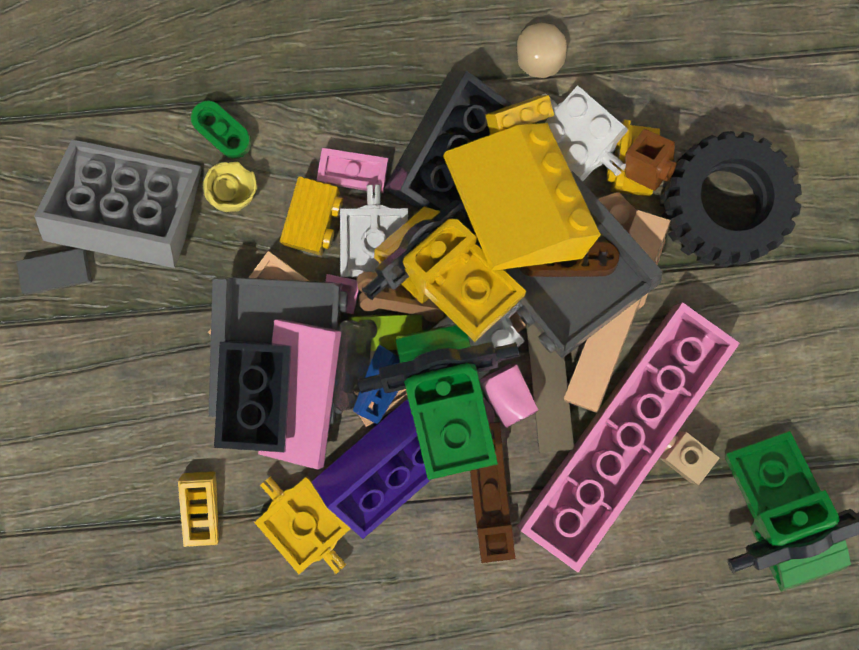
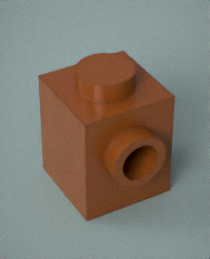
M644 128L626 152V177L656 191L662 181L667 182L675 171V142Z

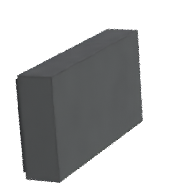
M75 249L16 261L21 291L24 295L92 282L87 251L85 249Z

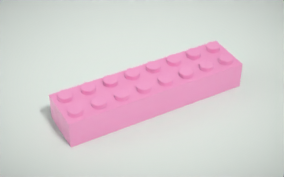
M683 302L674 305L575 443L574 450H570L517 525L520 531L576 572H579L740 343Z

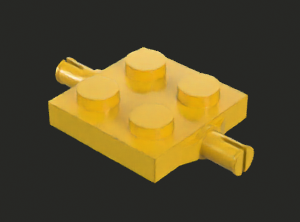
M271 476L267 478L260 487L264 489L273 501L268 510L254 523L298 574L303 572L310 564L324 559L335 574H337L347 564L344 563L333 549L338 540L351 528L326 507L308 476L295 487L284 492Z

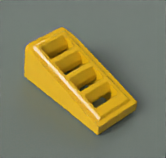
M216 472L183 473L178 480L183 546L218 545ZM206 487L203 490H190V488ZM207 499V503L190 504V500ZM208 513L207 518H191V514ZM209 527L210 532L191 533V528Z

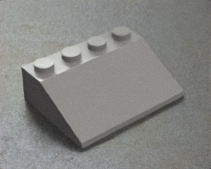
M71 140L34 215L41 237L46 242L175 268L185 243L201 175V166Z

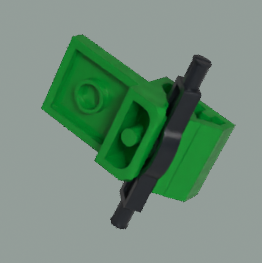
M455 323L397 336L396 344L400 363L379 368L378 375L358 378L361 394L381 388L384 389L385 393L406 389L428 480L498 464L478 372L497 368L498 361L520 357L516 342L495 348L493 342L471 346L468 335Z
M791 431L726 454L725 460L755 520L750 528L757 541L745 547L746 553L727 559L732 573L754 566L757 570L769 567L780 591L783 592L844 570L851 565L845 539L859 535V512L856 513L852 509L837 513L827 491L820 490Z

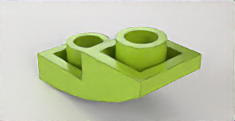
M398 314L349 317L350 351H376L379 345L387 350H398L396 337L422 331V316Z

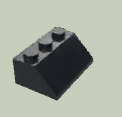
M241 340L220 342L214 448L286 452L292 346Z

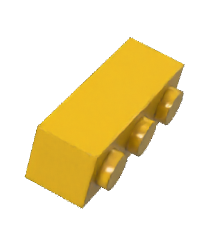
M541 95L485 114L490 135L516 125L536 123L554 116L549 95Z

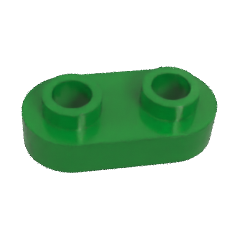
M203 101L194 107L191 113L193 127L223 155L231 159H238L248 153L251 147L249 133L222 107L212 101ZM214 116L216 118L215 123L210 126L205 125L206 119ZM239 138L240 144L237 147H230L231 139Z

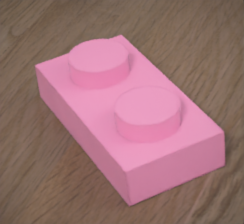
M322 148L316 181L367 191V185H373V192H375V185H381V193H384L389 159Z

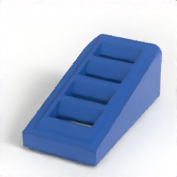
M379 345L372 357L365 377L378 375L379 368L400 363L399 356ZM383 388L362 394L360 391L353 411L378 424L398 391L385 393ZM371 401L374 402L372 409L368 407Z

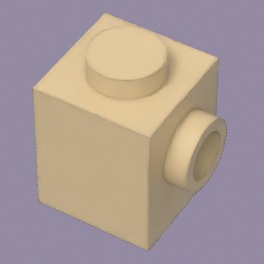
M683 431L677 432L660 456L663 462L690 483L700 485L720 459L689 433Z

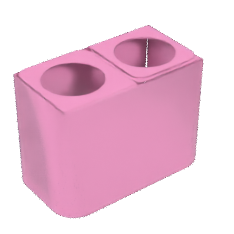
M511 363L479 380L481 390L493 407L499 421L505 427H509L538 411L517 364Z

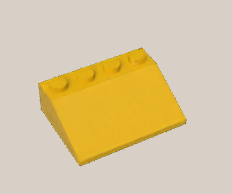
M548 123L516 125L444 153L443 157L491 271L583 259L601 235Z

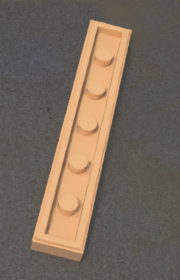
M637 210L629 234L656 263L671 220ZM641 299L586 340L564 396V401L598 413Z

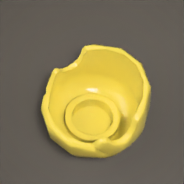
M239 162L216 164L208 170L203 180L205 198L220 211H240L250 204L256 193L257 184L254 172L246 170Z

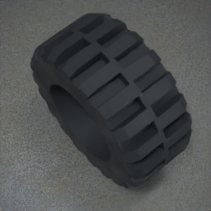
M734 131L722 132L718 137L710 135L703 138L697 145L694 144L676 161L672 177L667 182L664 181L662 185L665 188V192L660 196V206L665 207V213L661 217L671 220L670 227L672 231L668 235L673 242L679 240L683 244L680 250L687 256L694 253L697 255L698 262L703 264L714 262L716 267H727L733 264L738 266L767 255L768 252L778 248L784 242V236L793 231L796 223L792 218L800 215L801 204L795 202V198L802 195L801 184H794L793 177L798 174L794 165L787 167L783 161L787 155L781 149L774 152L770 148L772 142L764 137L757 142L753 140V133L744 131L739 136H735ZM716 171H727L740 176L749 184L756 199V213L753 222L747 228L739 231L728 230L717 225L707 215L701 200V188L703 181L708 175Z

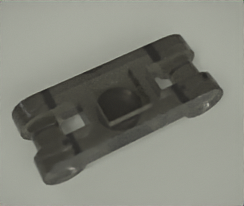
M371 319L358 322L355 320L343 321L339 326L341 337L335 376L334 404L340 411L354 408L360 392L358 378H365L368 371L371 340L377 334L376 323Z

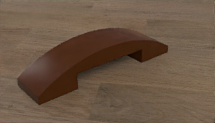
M500 422L489 423L498 464L470 471L481 563L516 559L507 497Z

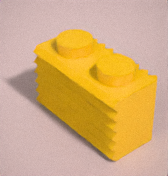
M298 177L280 243L287 247L322 256L324 248L330 249L334 237V230L330 229L333 216L339 217L340 209H342L343 198L339 197L338 187Z

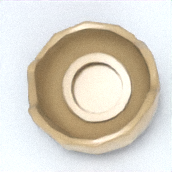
M542 22L529 25L519 35L517 41L518 65L532 77L546 78L555 75L564 65L567 43L564 34L555 25Z

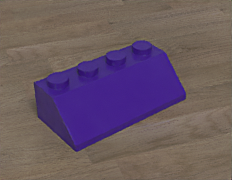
M408 399L311 482L326 507L362 539L430 481L427 478Z

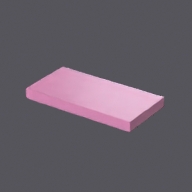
M283 319L274 320L272 343L292 346L286 452L259 451L258 454L314 469L324 467L341 331Z

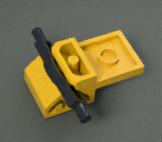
M454 200L441 212L423 207L376 247L374 258L380 263L375 268L378 276L362 288V291L365 292L364 294L370 300H373L386 287L394 290L402 284L421 304L428 299L435 303L474 342L486 333L526 294V290L503 269L491 271L483 250L475 244L477 237L467 228L471 221L463 202L459 200Z

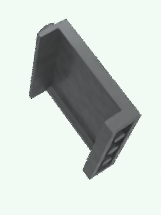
M573 171L571 172L601 234L596 242H608L614 245L619 252V262L616 270L608 276L531 277L523 274L519 267L503 269L526 290L525 296L517 303L520 307L516 310L518 315L528 327L534 324L541 333L538 339L549 353L556 351L561 358L661 283L663 272ZM588 252L584 256L583 266L588 265ZM600 252L599 257L596 258L601 266H606L608 260H613L606 257V252ZM578 259L559 263L562 266L571 267L578 262Z
M228 276L213 278L208 417H216L219 345L221 341L241 340L272 343L274 320L283 319L341 331L339 346H345L346 326H341L340 321L341 312L347 311L348 292L342 291V283ZM339 353L329 422L333 424L336 414H342L343 393H337L338 380L344 379L345 361L339 359Z

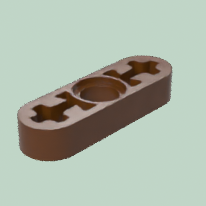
M595 242L588 251L587 266H583V257V259H578V262L571 267H565L559 262H554L552 266H548L547 263L519 267L523 274L531 277L608 276L618 266L619 252L614 245L608 242ZM600 252H606V257L613 260H608L606 266H601L596 258L599 257Z

